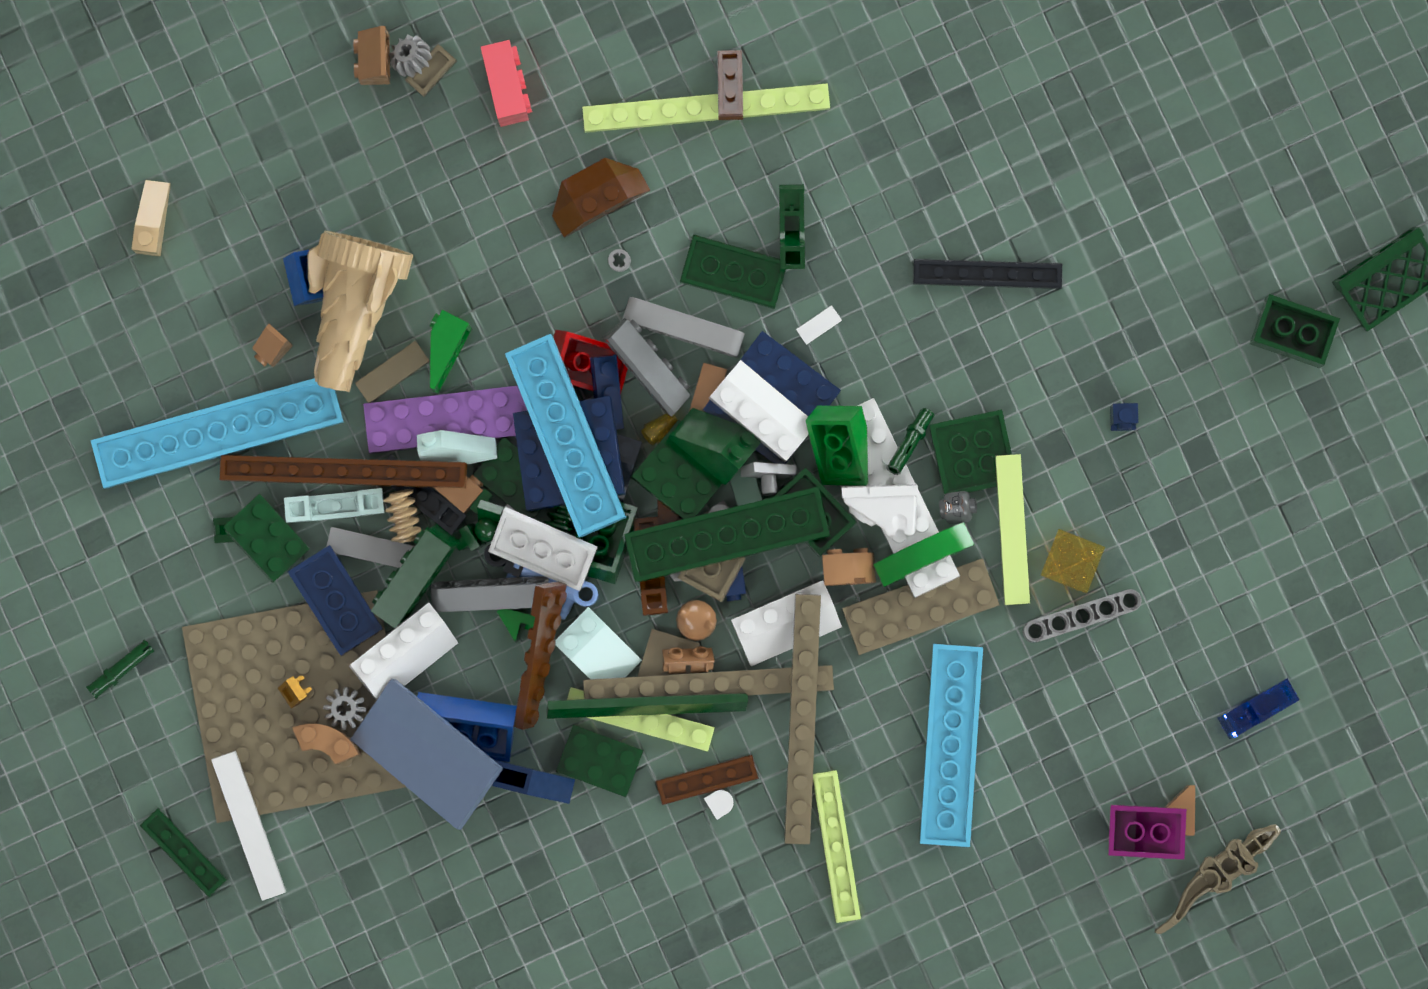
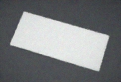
M831 305L796 330L807 345L842 320Z

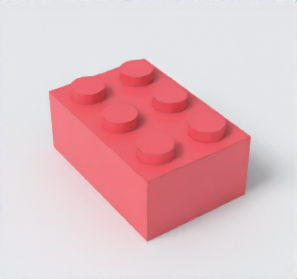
M510 40L481 46L500 127L528 121L527 113H531L532 109L528 94L522 93V90L527 88L522 70L517 71L516 67L521 65L517 47H511Z

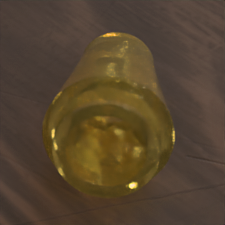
M664 414L644 424L641 433L650 445L659 444L678 420L675 415L669 416Z

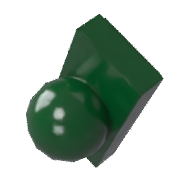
M480 500L477 506L478 522L475 525L474 531L481 541L489 542L493 540L504 510L502 506Z

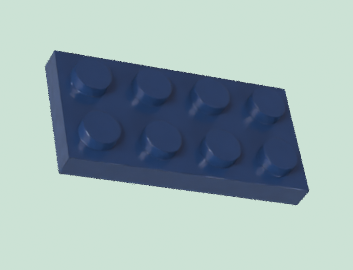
M330 545L288 571L340 656H343L383 630Z

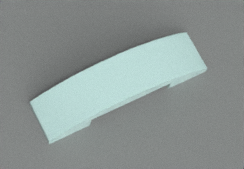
M383 488L284 498L286 523L342 519L385 513Z

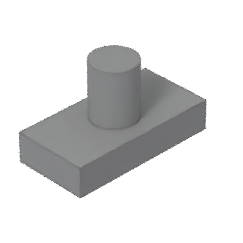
M753 462L740 468L741 477L761 478L762 495L765 496L777 494L776 479L783 480L796 475V465Z

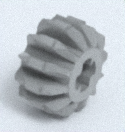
M407 34L405 40L398 38L399 43L391 45L393 52L388 54L391 59V66L404 77L408 75L413 78L416 72L422 74V69L429 67L427 61L432 59L429 45L417 35L412 37Z
M344 687L343 696H341L338 689H335L336 699L329 695L326 697L328 701L332 702V705L323 706V709L331 710V713L327 714L325 718L328 720L335 717L331 724L333 727H336L341 720L342 730H346L347 721L351 728H355L354 718L360 722L363 721V717L358 715V711L366 712L365 707H358V704L365 701L364 698L354 700L358 695V691L354 690L349 696L348 687ZM347 701V706H351V711H347L346 715L343 716L341 715L343 712L339 711V706H343L344 702Z

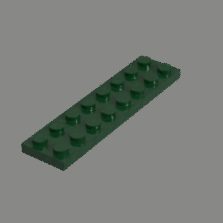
M814 487L625 533L624 535L636 583L829 537L830 531L820 488Z

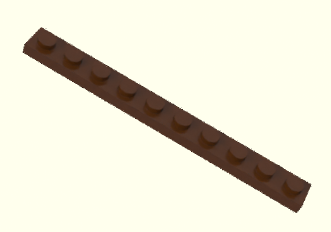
M221 455L219 480L466 488L467 463Z

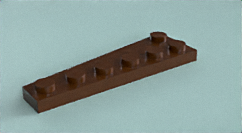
M559 581L535 586L531 615L535 616L533 628L529 629L527 637L532 641L531 647L525 652L524 661L528 667L521 677L514 727L521 730L534 727L539 718L538 708L545 693L543 686L545 678L550 671L549 660L556 645L554 639L556 630L561 623V608L567 597L565 592L567 584Z

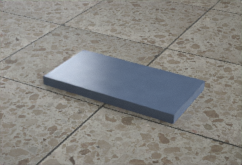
M396 679L390 680L350 739L458 830L463 828L503 770L498 763Z

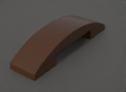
M658 516L635 519L634 531L658 526ZM665 577L640 582L643 616L668 613Z

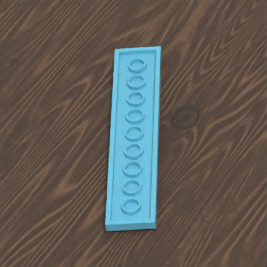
M315 378L90 441L103 488L106 489L218 458L221 455L236 453L344 423L336 391L319 386L315 382Z

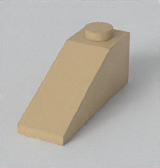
M145 180L132 242V250L136 254L161 256L170 183Z

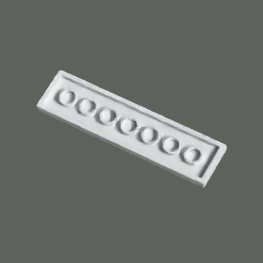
M872 398L857 405L862 406L867 424V486L915 484L907 465L904 466L898 475L890 473L886 468L898 447L875 399ZM919 490L916 498L914 535L905 536L904 530L898 529L895 532V536H887L882 529L893 554L939 533ZM948 556L907 575L905 579L914 598L960 577L951 556Z

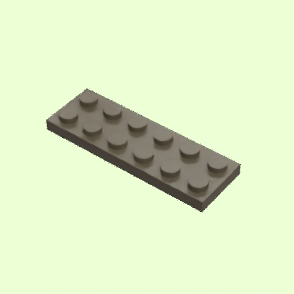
M983 558L957 567L956 569L960 577L914 598L909 585L842 608L858 655L999 606Z

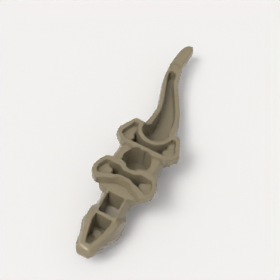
M1273 824L1252 830L1244 842L1240 839H1233L1228 843L1225 850L1215 857H1205L1199 870L1185 887L1175 912L1165 923L1155 929V933L1162 934L1179 923L1193 903L1207 892H1215L1217 894L1228 892L1232 888V881L1241 874L1250 875L1255 873L1258 868V862H1255L1253 858L1271 846L1273 841L1279 836L1280 828Z

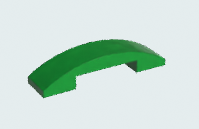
M963 522L914 543L873 565L883 586L886 587L941 559L972 547L974 543Z

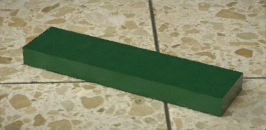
M159 808L140 825L208 897H211L228 880Z

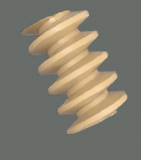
M413 489L389 493V497L383 500L384 503H391V506L385 509V512L393 513V516L387 519L388 522L395 523V526L389 529L390 532L397 533V536L391 539L393 542L404 543L414 541L415 535L421 531V527L413 526L419 522V518L411 516L417 512V508L410 507V505L415 503V498L407 497L413 493Z

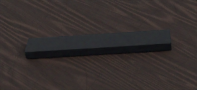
M914 259L913 285L1062 289V263Z

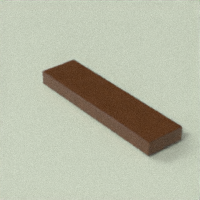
M748 755L657 780L656 784L662 805L759 778L753 756Z

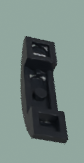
M390 454V456L386 460L397 459ZM391 486L396 491L413 489V493L407 496L415 498L413 505L450 535L457 530L467 517V515L432 487Z

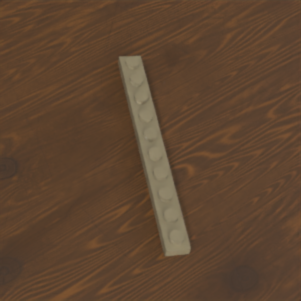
M795 594L785 844H810L821 595Z
M832 665L818 666L817 691L834 690ZM792 668L583 680L584 699L746 693L748 695L791 693Z

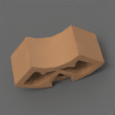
M868 548L853 549V553L844 554L842 549L827 550L828 555H822L825 586L876 583V572L873 565L875 564L874 553H868Z
M304 724L293 727L302 751L313 749L323 751L331 757L335 764H340L361 755L355 743L346 734L333 727L322 724Z

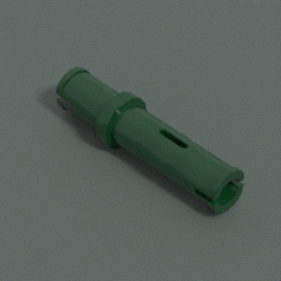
M927 408L921 409L914 422L908 425L906 429L907 434L886 467L890 473L894 475L901 473L919 441L923 440L926 436L925 431L935 416L931 410Z
M145 639L111 668H106L103 674L90 685L86 686L90 693L98 688L92 693L95 699L112 685H117L119 679L151 653L155 652L151 646L143 650L149 645Z

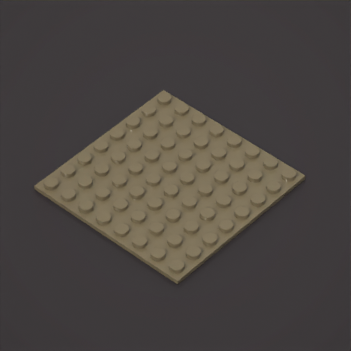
M378 590L361 593L371 610L375 605L372 601L377 595ZM307 603L182 627L217 823L232 821L233 819L211 760L233 751L237 752L259 815L406 787L359 746L357 748L361 755L340 764H335L331 757L323 751L315 749L302 751L293 731V727L304 724H322L333 727L331 724L335 717L327 720L325 716L331 713V710H325L323 706L332 705V702L328 701L326 697L329 695L336 699L335 689H338L341 696H343L344 687L349 688V696L354 690L358 691V695L354 700L364 698L365 701L358 704V707L366 708V712L358 711V715L362 716L364 720L376 700L349 666L386 637L384 621L380 617L375 615L383 630L343 656H340ZM292 676L295 679L303 676L304 679L299 685L302 689L311 687L312 690L300 704L291 709L278 690V687ZM347 701L344 702L343 706H339V711L343 712L341 714L343 716L346 715L347 711H351V706H347ZM354 718L356 727L351 728L347 721L346 730H342L340 720L338 725L333 728L343 732L351 739L362 722Z

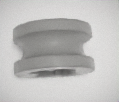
M615 249L610 253L608 263L614 271L624 272L630 267L631 257L625 250ZM617 254L620 257L621 254L626 257L624 258L625 265L622 267L619 264L618 267L613 264L616 261L614 256Z

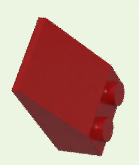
M555 330L553 338L572 385L593 392L590 358L616 354L607 343L568 331ZM617 356L621 394L628 368Z

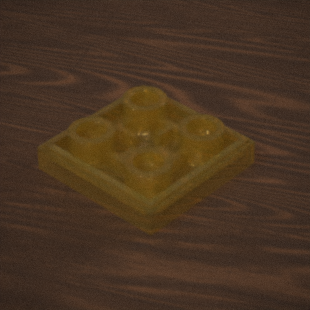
M1058 529L1040 576L1087 594L1105 547Z

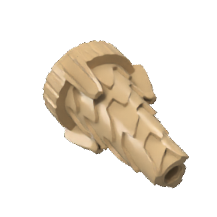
M324 231L321 234L319 244L309 250L307 255L309 292L316 293L323 288L324 295L321 309L322 320L316 339L319 347L314 368L315 382L319 386L350 392L355 370H358L362 363L367 340L371 341L375 326L382 316L386 300L392 294L398 279H407L413 254L378 242L332 231Z

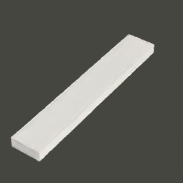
M233 751L213 758L211 761L261 900L263 901L286 893L237 752Z

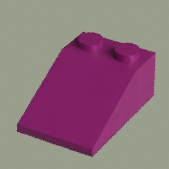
M1111 805L1108 855L1184 860L1187 809Z

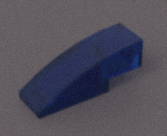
M1287 678L1217 718L1228 738L1232 739L1257 724L1264 722L1300 699Z

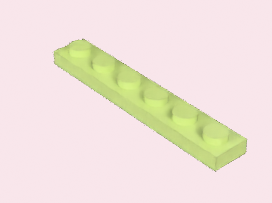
M570 688L567 700L584 699L583 690ZM668 714L586 717L704 751L709 750L715 728Z

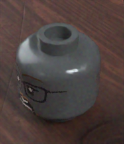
M967 491L946 493L943 499L939 501L941 518L945 519L949 524L968 523L972 520L973 513H977L976 499L971 498Z

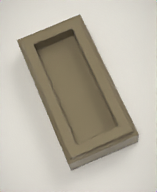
M439 44L430 52L432 59L427 61L429 67H424L422 74L416 72L413 78L408 76L405 79L423 97L429 93L457 62Z

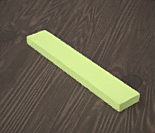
M1021 454L995 456L1004 604L1030 603Z
M837 770L813 774L836 923L861 919Z

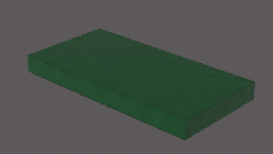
M693 234L680 283L775 309L786 269H780L779 258Z

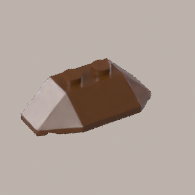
M603 158L561 181L552 217L565 238L651 190L638 168Z

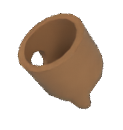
M700 600L689 601L682 605L676 618L677 627L681 634L693 641L708 638L715 630L717 623L716 613L713 608Z

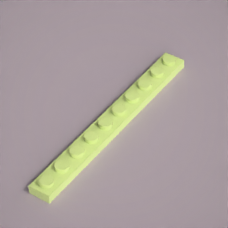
M828 83L743 91V118L830 110ZM718 94L582 107L585 133L719 120Z

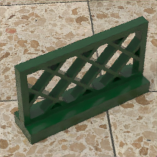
M1412 227L1332 281L1366 332L1428 291V284L1422 287L1423 282L1428 283V280L1424 279L1426 265H1428V243L1423 237L1425 235L1420 227ZM1419 243L1424 249L1423 261L1410 258L1412 248ZM1407 252L1406 257H1401V255ZM1396 259L1405 260L1402 274L1390 272L1392 262ZM1410 261L1422 264L1419 278L1407 276ZM1376 272L1385 274L1382 288L1370 286L1371 277ZM1389 275L1401 277L1399 292L1387 290ZM1406 279L1418 281L1416 292L1413 294L1403 293ZM1356 286L1363 287L1362 302L1353 301L1348 291ZM1369 289L1381 291L1379 305L1366 303ZM1386 292L1398 295L1396 305L1392 308L1383 307ZM1365 306L1378 308L1376 319L1369 324L1363 316ZM1382 309H1383V310H1388V311H1386L1385 313H1383V314L1381 315Z

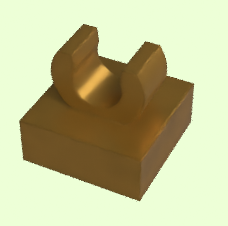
M292 676L278 687V690L291 709L300 704L312 690L311 687L302 689L299 685L304 679L303 676H299L296 679Z

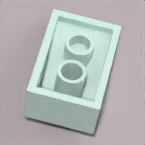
M589 607L555 640L556 646L591 680L625 678L642 661Z

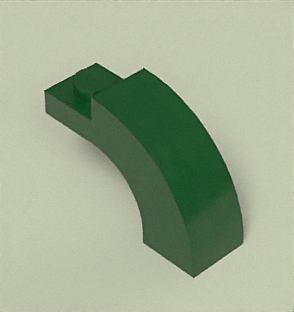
M804 184L779 185L780 269H805Z

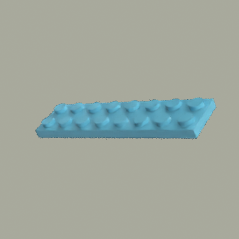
M548 334L505 353L578 536L581 538L625 519V513L553 336Z
M933 644L919 844L970 847L983 647Z

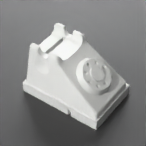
M917 484L841 487L844 503L849 506V512L864 524L866 523L871 527L877 524L885 531L887 536H895V532L898 529H903L905 536L914 535L916 498L918 496Z

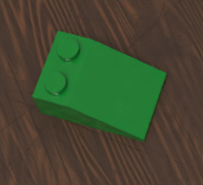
M444 310L441 311L440 315L436 313L430 323V327H432L430 388L436 394H439L472 330L468 322Z
M817 406L805 421L822 485L867 486L868 439L867 424L862 406Z

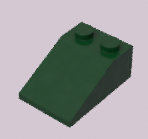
M695 408L689 411L668 436L669 439L724 485L731 480L761 443L759 439L743 426Z
M621 503L626 516L625 519L581 538L576 532V538L597 546L587 573L588 577L616 584L627 550L624 534L632 532L638 507Z

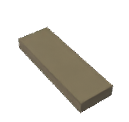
M414 341L355 382V385L367 402L372 403L428 364L430 360L418 343Z

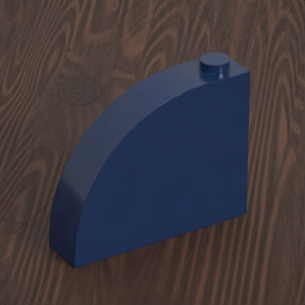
M494 760L503 770L492 786L539 798L570 803L575 779Z

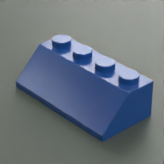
M418 692L417 697L491 759L510 762L517 706Z

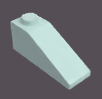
M444 430L417 435V451L420 461L465 462L472 464L497 459L496 439L492 437Z

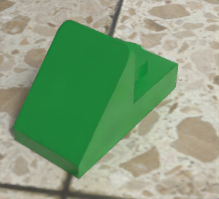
M509 609L497 610L516 643L521 624H525L526 630L534 626L535 616Z

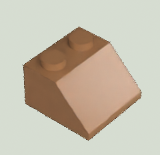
M378 26L358 31V39L353 40L354 54H358V63H354V77L359 79L361 85L390 84V57L388 55L390 53V38L386 27Z

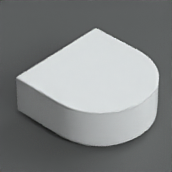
M718 790L704 798L717 820L729 813L733 808V798L727 791Z

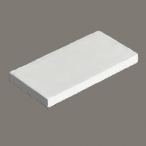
M505 507L488 552L557 582L565 583L567 586L580 591L597 546Z

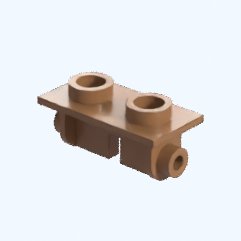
M700 646L691 649H681L674 647L662 650L664 659L663 672H668V674L686 673V665H690L691 673H708L709 670H713L714 656L712 648Z

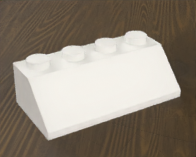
M741 360L709 397L713 403L752 433L784 462L789 459L809 434L805 421L808 416Z
M823 580L731 620L750 666L793 649L795 594L821 595L819 637L842 627Z
M427 603L350 664L349 667L377 701L391 679H396L405 686L457 645L458 642L443 619L431 604Z

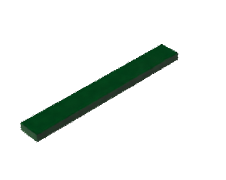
M748 694L549 700L546 714L547 719L740 712L746 711Z

